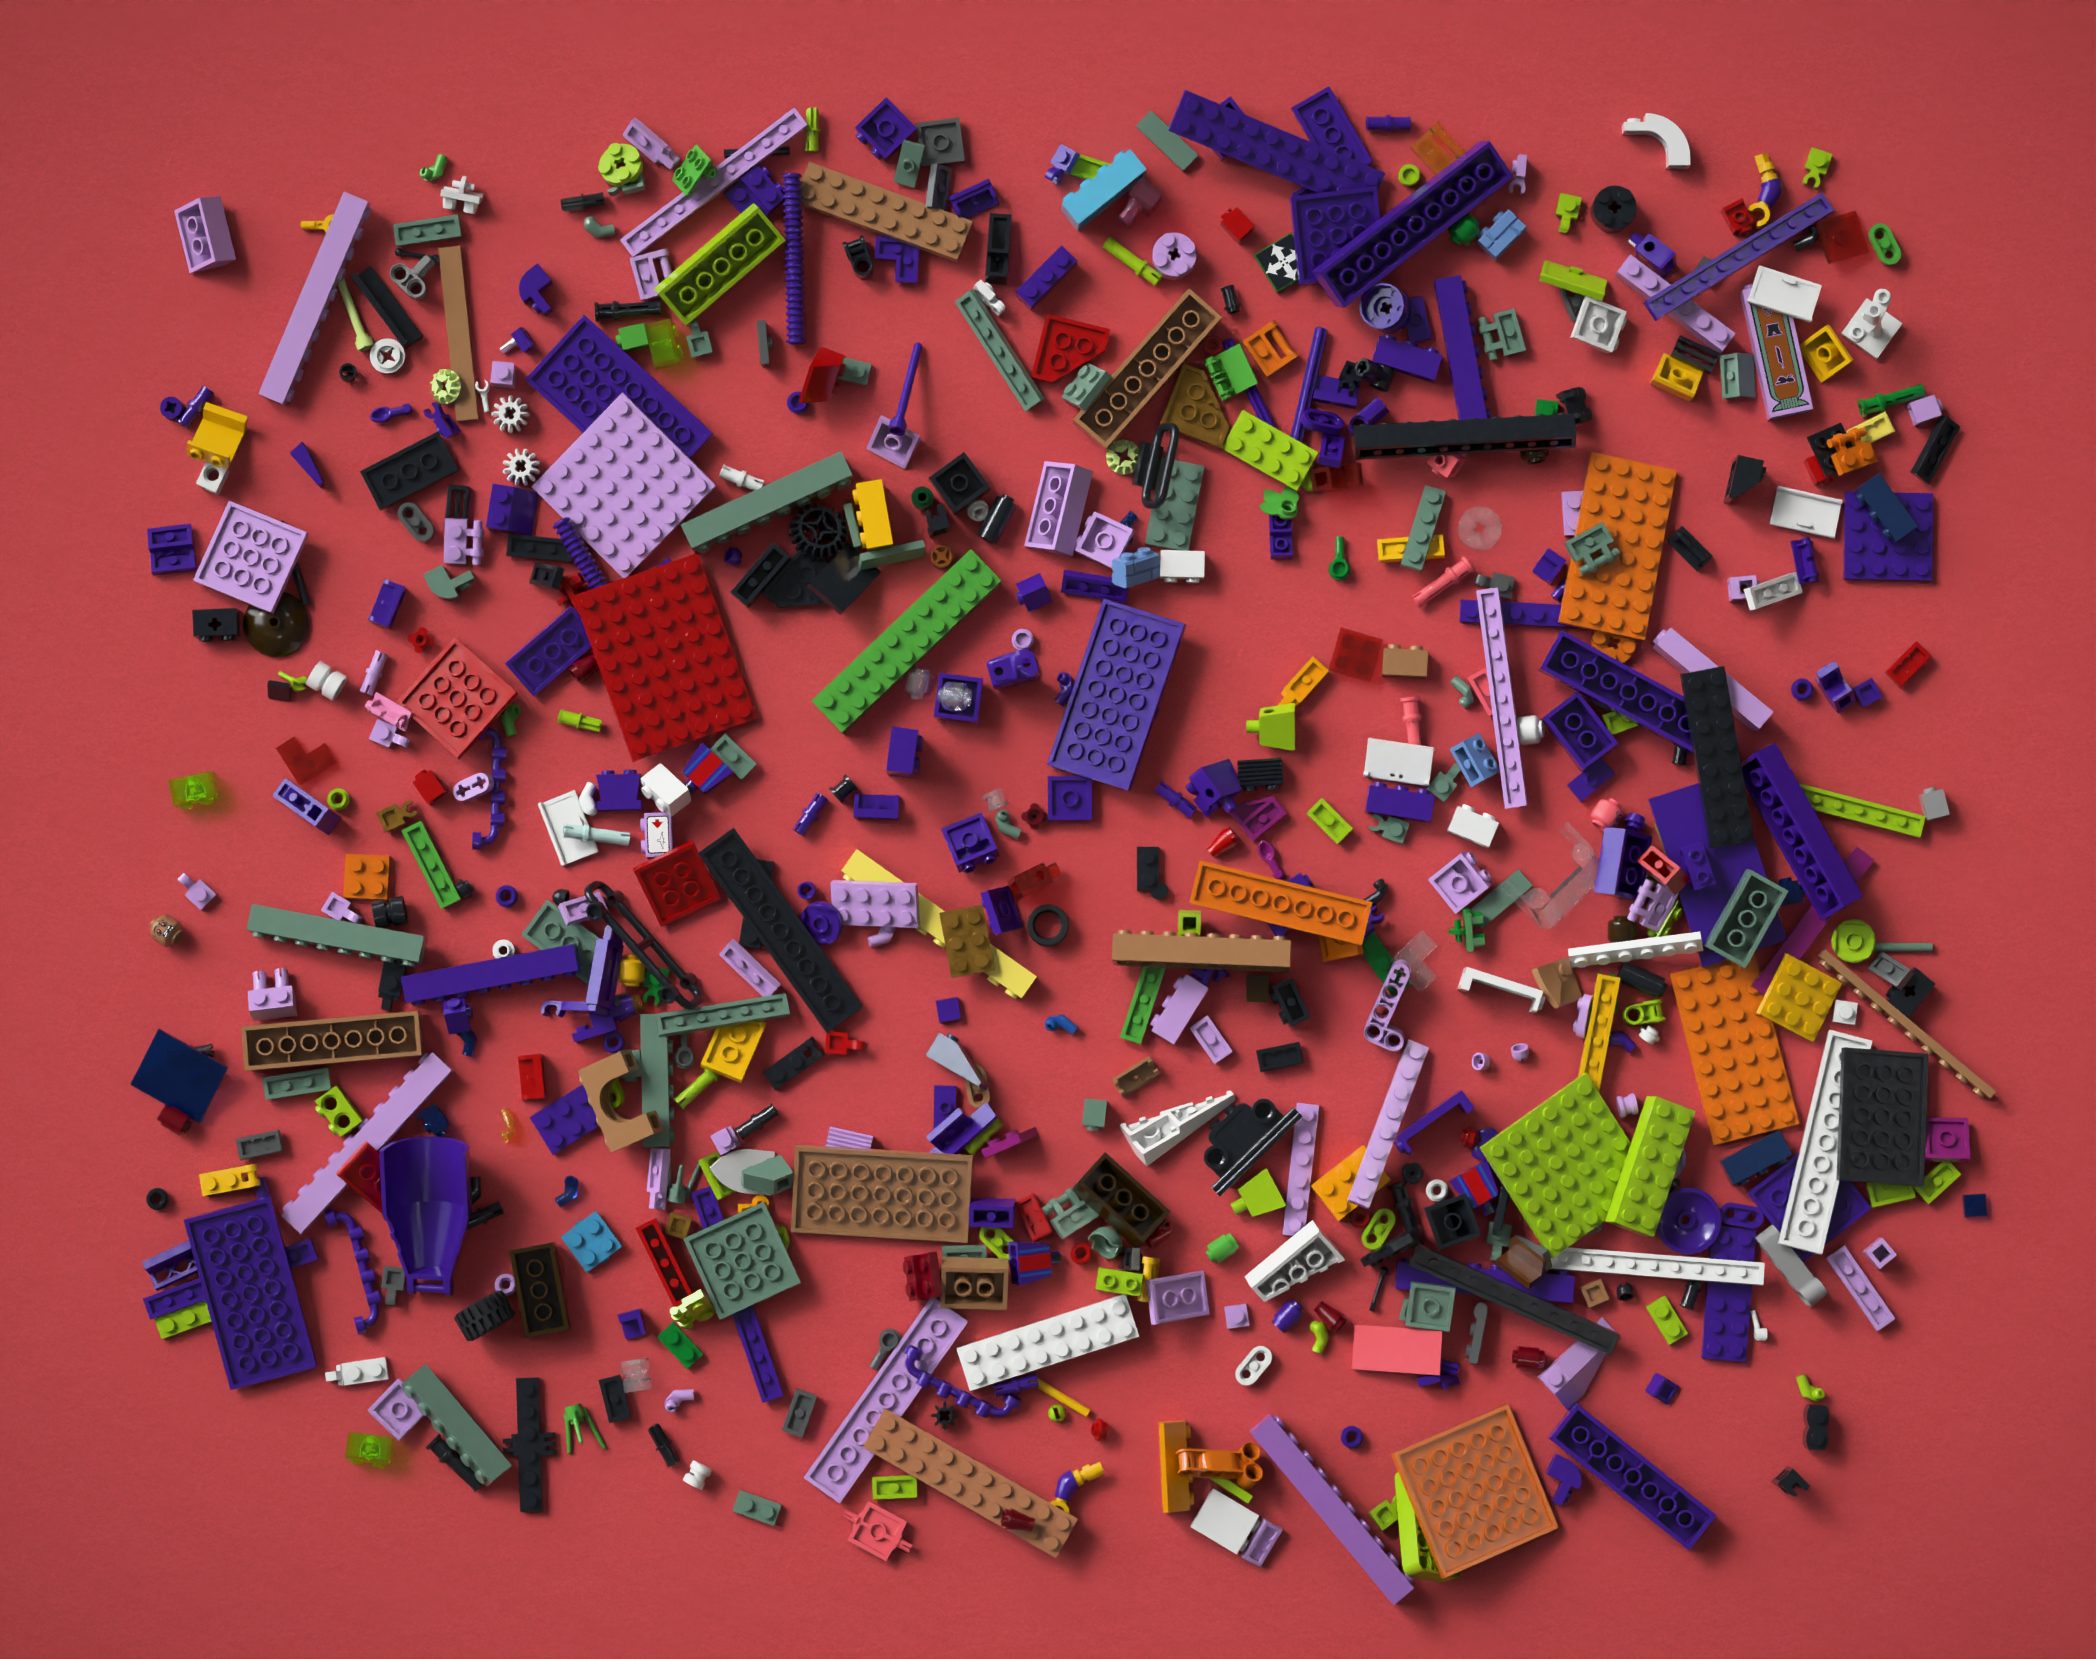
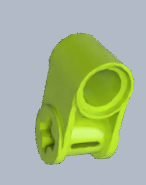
M1662 999L1628 1006L1623 1009L1621 1018L1627 1025L1666 1021L1661 1008L1663 1001ZM1630 1009H1634L1638 1013L1636 1021H1631L1628 1018Z

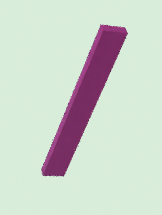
M1855 847L1845 860L1844 864L1847 866L1856 884L1874 859L1858 847ZM1811 905L1787 937V940L1784 941L1751 986L1765 996L1784 955L1789 954L1799 960L1832 916L1821 921L1813 905Z

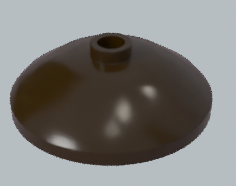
M286 592L282 593L273 614L249 605L243 620L244 633L251 646L258 652L271 657L286 656L299 649L305 642L310 627L309 615L305 606L295 596ZM276 618L278 624L271 626V620Z

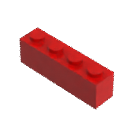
M654 1218L635 1229L673 1306L677 1307L683 1304L682 1299L693 1294V1291L658 1219Z

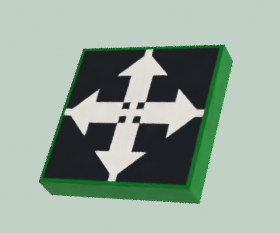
M1289 233L1254 255V258L1276 293L1298 280L1294 236L1292 233Z

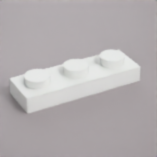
M1796 572L1744 589L1750 610L1803 593L1801 584L1798 583Z

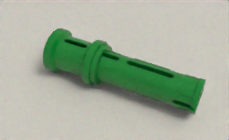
M1920 383L1916 386L1885 395L1877 393L1874 397L1868 399H1858V409L1862 418H1865L1867 414L1878 411L1882 413L1887 407L1925 397V390Z

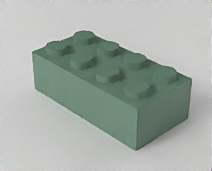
M1746 869L1703 946L1741 968H1746L1786 897L1788 890L1758 873Z

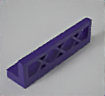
M189 1240L142 1262L144 1269L151 1277L156 1291L198 1272L197 1267H193L196 1263ZM180 1262H189L186 1271L182 1273L175 1271ZM163 1270L168 1271L167 1279L158 1283L155 1274Z

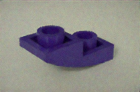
M1269 515L1270 560L1292 559L1291 519L1287 520L1279 516Z

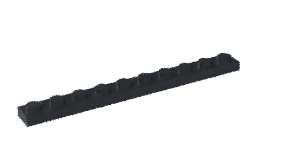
M1417 1243L1408 1262V1265L1609 1355H1611L1620 1336L1619 1333L1421 1244Z

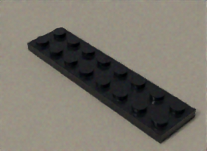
M1725 666L1682 673L1680 678L1709 848L1753 841L1754 837Z

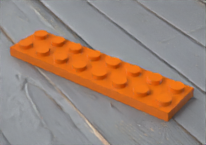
M1199 860L1189 904L1361 946L1372 906L1370 901Z

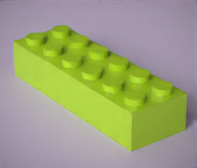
M753 203L659 283L654 290L686 326L780 246L785 239L759 207Z
M1657 1096L1646 1097L1605 1222L1642 1236L1654 1237L1696 1111Z

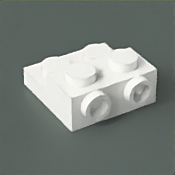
M1585 296L1570 338L1588 344L1589 347L1606 354L1613 353V350L1615 351L1619 345L1620 339L1618 335L1620 330H1623L1625 327L1627 311Z

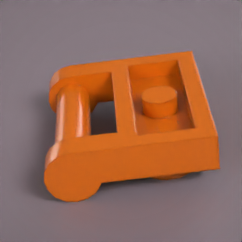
M1275 320L1269 322L1242 341L1266 378L1299 357L1296 350L1293 351L1278 330ZM1270 332L1286 355L1284 358L1281 359L1266 338V333Z

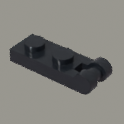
M813 1036L763 1071V1074L775 1090L825 1055L824 1051L815 1044L817 1041ZM807 1048L812 1053V1056L808 1059L803 1053Z

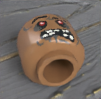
M167 914L161 915L159 918L155 917L149 926L151 928V938L165 947L177 945L184 934L182 924Z

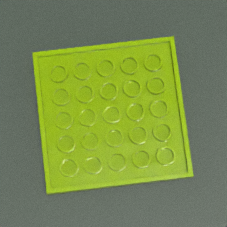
M1583 1073L1479 1148L1540 1244L1549 1250L1550 1258H1554L1606 1220L1631 1142L1587 1073Z

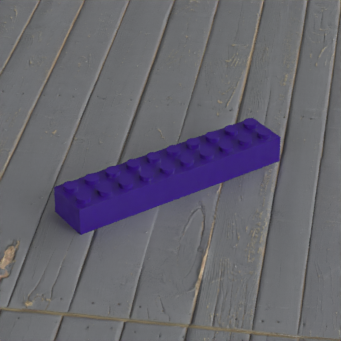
M1480 141L1315 268L1312 273L1334 305L1345 308L1514 176L1491 142Z

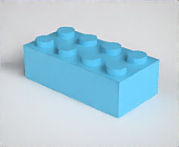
M1131 149L1127 152L1122 150L1114 157L1111 165H1103L1097 171L1098 174L1092 180L1090 177L1080 184L1081 188L1075 194L1072 191L1062 199V213L1079 231L1146 177L1147 169Z

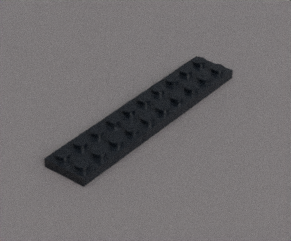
M732 828L698 853L826 1033L862 1008V1005L735 828Z

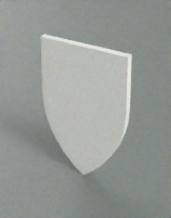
M752 1149L735 1150L719 1158L710 1169L715 1177L731 1190L746 1194L771 1196V1194L743 1188L741 1185L742 1170L762 1163L769 1158H774L775 1152Z

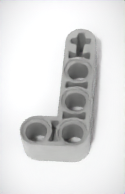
M1774 1225L1769 1226L1755 1237L1757 1243L1800 1299L1808 1307L1814 1306L1829 1294L1828 1291L1811 1274L1791 1247L1778 1244L1780 1232Z

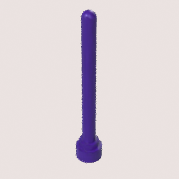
M919 342L914 344L897 413L890 420L888 431L896 436L904 435L907 428L904 418L922 351V344Z

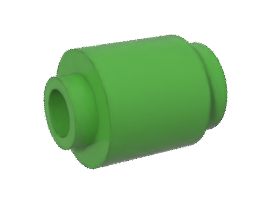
M1230 1233L1227 1235L1223 1234L1207 1245L1208 1250L1205 1253L1212 1263L1216 1261L1220 1264L1236 1253L1235 1250L1239 1248V1245Z

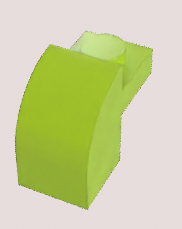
M1179 910L1177 936H1185V933H1198V937H1200L1201 910Z

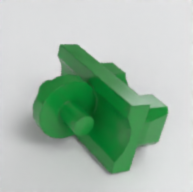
M1462 908L1464 927L1461 926V920L1456 919L1454 920L1455 927L1449 928L1448 931L1450 935H1455L1456 942H1462V935L1464 934L1465 948H1467V952H1472L1474 947L1485 945L1484 932L1472 933V926L1484 925L1483 913L1470 911L1469 908Z

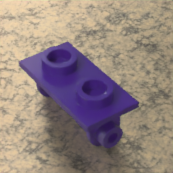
M1810 537L1790 541L1798 583L1818 582L1819 573H1817L1814 560L1813 541L1810 540Z

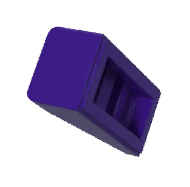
M301 442L290 452V455L315 483L322 488L325 485L324 480L304 442Z

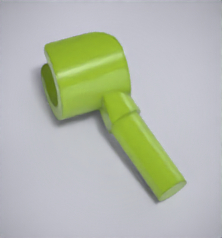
M282 671L278 672V676L291 683L294 691L307 689L303 685L307 682L305 676L294 678Z

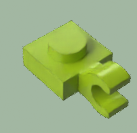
M1560 193L1555 216L1561 217L1558 232L1567 234L1570 220H1577L1582 197Z

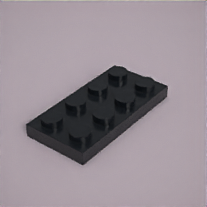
M437 431L361 470L360 473L379 510L382 511L459 470L440 433Z

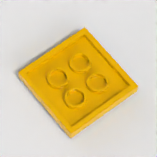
M1785 954L1756 1013L1802 1038L1814 1042L1842 983L1797 958Z

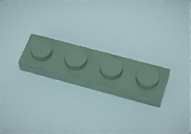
M1425 485L1400 567L1419 573L1422 572L1446 495L1445 490Z

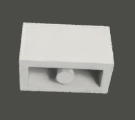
M1161 550L1160 579H1164L1166 583H1177V579H1186V583H1199V580H1204L1205 551Z
M661 763L640 778L642 784L641 791L648 799L652 798L659 810L662 812L666 811L671 817L691 802L689 789Z
M1465 804L1462 807L1457 806L1447 832L1489 848L1499 822L1495 821L1496 817L1487 813H1483V815L1474 813L1475 809Z

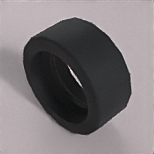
M1040 905L1032 911L1028 918V933L1032 940L1039 945L1047 947L1057 945L1067 935L1069 928L1068 917L1062 909L1055 905ZM1042 913H1054L1060 919L1061 929L1053 938H1043L1038 935L1035 929L1036 919Z

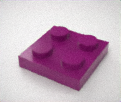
M1926 1117L1925 1161L1969 1162L1968 1118Z

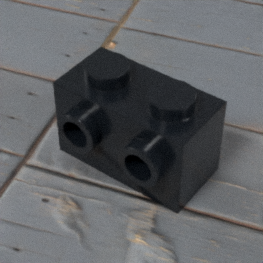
M1292 977L1271 987L1270 997L1274 1005L1279 1004L1281 1012L1278 1014L1284 1025L1288 1024L1291 1027L1311 1018Z

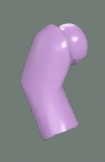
M881 927L877 935L868 937L870 948L890 942L895 932V927Z
M694 1389L672 1391L664 1403L666 1411L673 1413L682 1401L694 1400Z

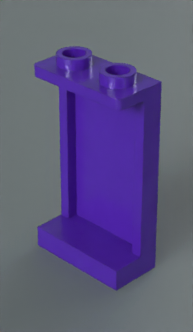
M1462 1090L1457 1091L1399 1132L1394 1142L1399 1152H1405L1407 1155L1411 1154L1413 1151L1406 1141L1454 1106L1458 1105L1464 1114L1472 1111L1474 1106Z

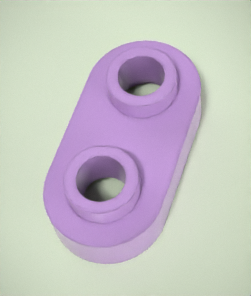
M1584 994L1583 998L1580 997L1578 1000L1577 1010L1579 1015L1573 1025V1032H1576V1037L1583 1039L1586 1037L1593 995Z

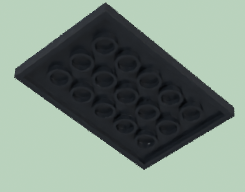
M1841 1048L1837 1181L1924 1186L1929 1054Z

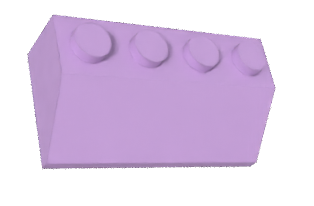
M1044 462L1024 546L1054 554L1073 556L1093 471L1075 464Z

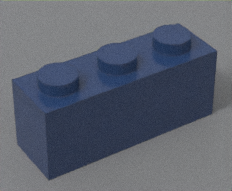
M1879 473L1855 490L1856 500L1861 506H1866L1869 510L1868 516L1874 524L1878 523L1883 529L1881 533L1888 542L1891 541L1894 544L1917 527V524Z
M1775 1131L1718 1162L1730 1185L1737 1184V1186H1741L1750 1181L1749 1176L1755 1173L1757 1176L1768 1172V1166L1774 1163L1779 1166L1789 1161L1787 1157L1792 1155L1781 1132Z

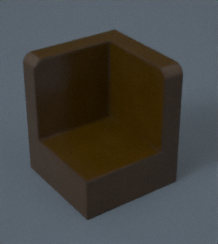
M1246 975L1247 1002H1269V975Z

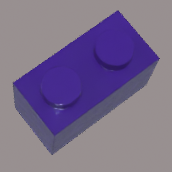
M971 1198L969 1205V1227L1014 1228L1016 1199Z

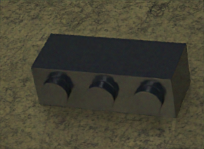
M773 542L731 590V595L749 609L764 589L789 562L790 556Z

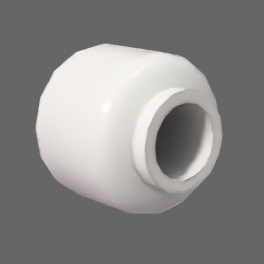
M1536 715L1517 718L1520 744L1539 743L1541 738L1545 736L1543 720H1540Z

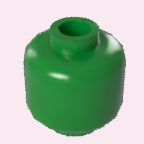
M1467 213L1448 227V232L1451 235L1449 237L1450 241L1456 246L1460 244L1469 246L1480 233V228L1478 227L1480 223Z

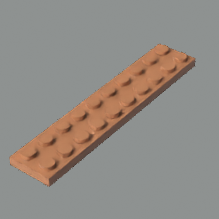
M886 1408L863 1446L868 1451L1001 1526L1004 1509L1010 1510L1012 1508L1031 1518H1035L1032 1531H1008L1055 1558L1078 1518Z

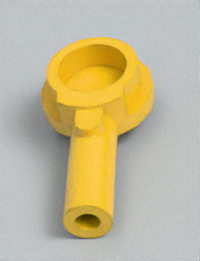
M334 214L327 216L324 221H301V230H325L327 232Z

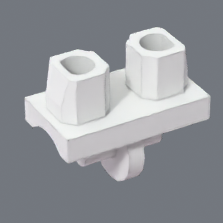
M462 176L461 181L453 180L452 186L459 189L444 186V189H441L440 196L443 197V208L455 210L457 200L465 201L463 211L474 214L483 199V194L467 191L466 189L474 191L475 184L467 183L468 177Z

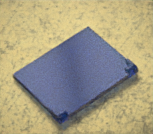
M158 1029L130 1085L169 1107L174 1106L191 1116V1119L201 1123L229 1067L167 1032Z

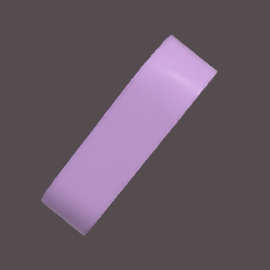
M477 773L458 782L454 786L453 794L459 801H471L489 793L494 787V779L489 774ZM482 779L486 780V783L483 784L484 787L477 786L482 783ZM464 788H470V790L465 792V795L461 794Z

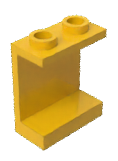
M206 402L203 408L201 424L193 440H188L187 455L195 460L211 463L215 467L229 469L247 430L248 416Z

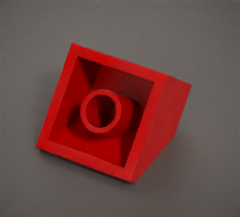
M821 346L809 367L798 402H828L832 394L836 395L840 387V383L837 382L838 377L843 376L846 364H843L846 355Z

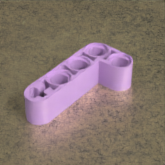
M1403 959L1396 960L1392 964L1364 1028L1366 1040L1390 1051L1400 1050L1405 1039L1404 1032L1400 1028L1389 1024L1411 972L1410 964ZM1402 967L1404 968V973L1401 974L1399 981L1395 980L1397 970ZM1390 986L1395 987L1398 993L1393 996L1389 995L1386 992V988ZM1384 1006L1389 1010V1013L1380 1015L1377 1012V1008ZM1376 1026L1379 1028L1380 1033L1373 1035L1368 1031V1028ZM1391 1035H1397L1400 1038V1042L1393 1044L1388 1038Z

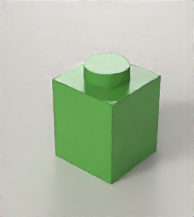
M644 323L618 329L619 335H616L617 345L623 348V351L626 353L650 347Z

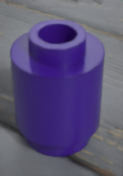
M1287 1300L1274 1315L1275 1318L1272 1320V1323L1282 1332L1286 1333L1304 1316L1301 1312L1304 1308L1295 1300L1292 1302Z

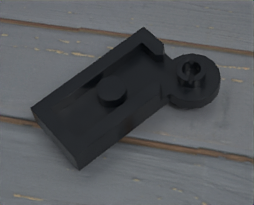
M1137 847V891H1150L1152 897L1158 900L1165 898L1168 893L1167 886L1159 882V847Z

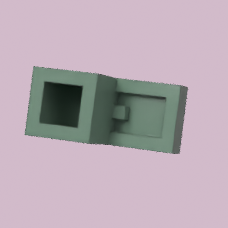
M443 565L423 574L431 591L444 600L459 599L460 596L457 590L464 591L472 587V582L476 581L470 570L451 580Z

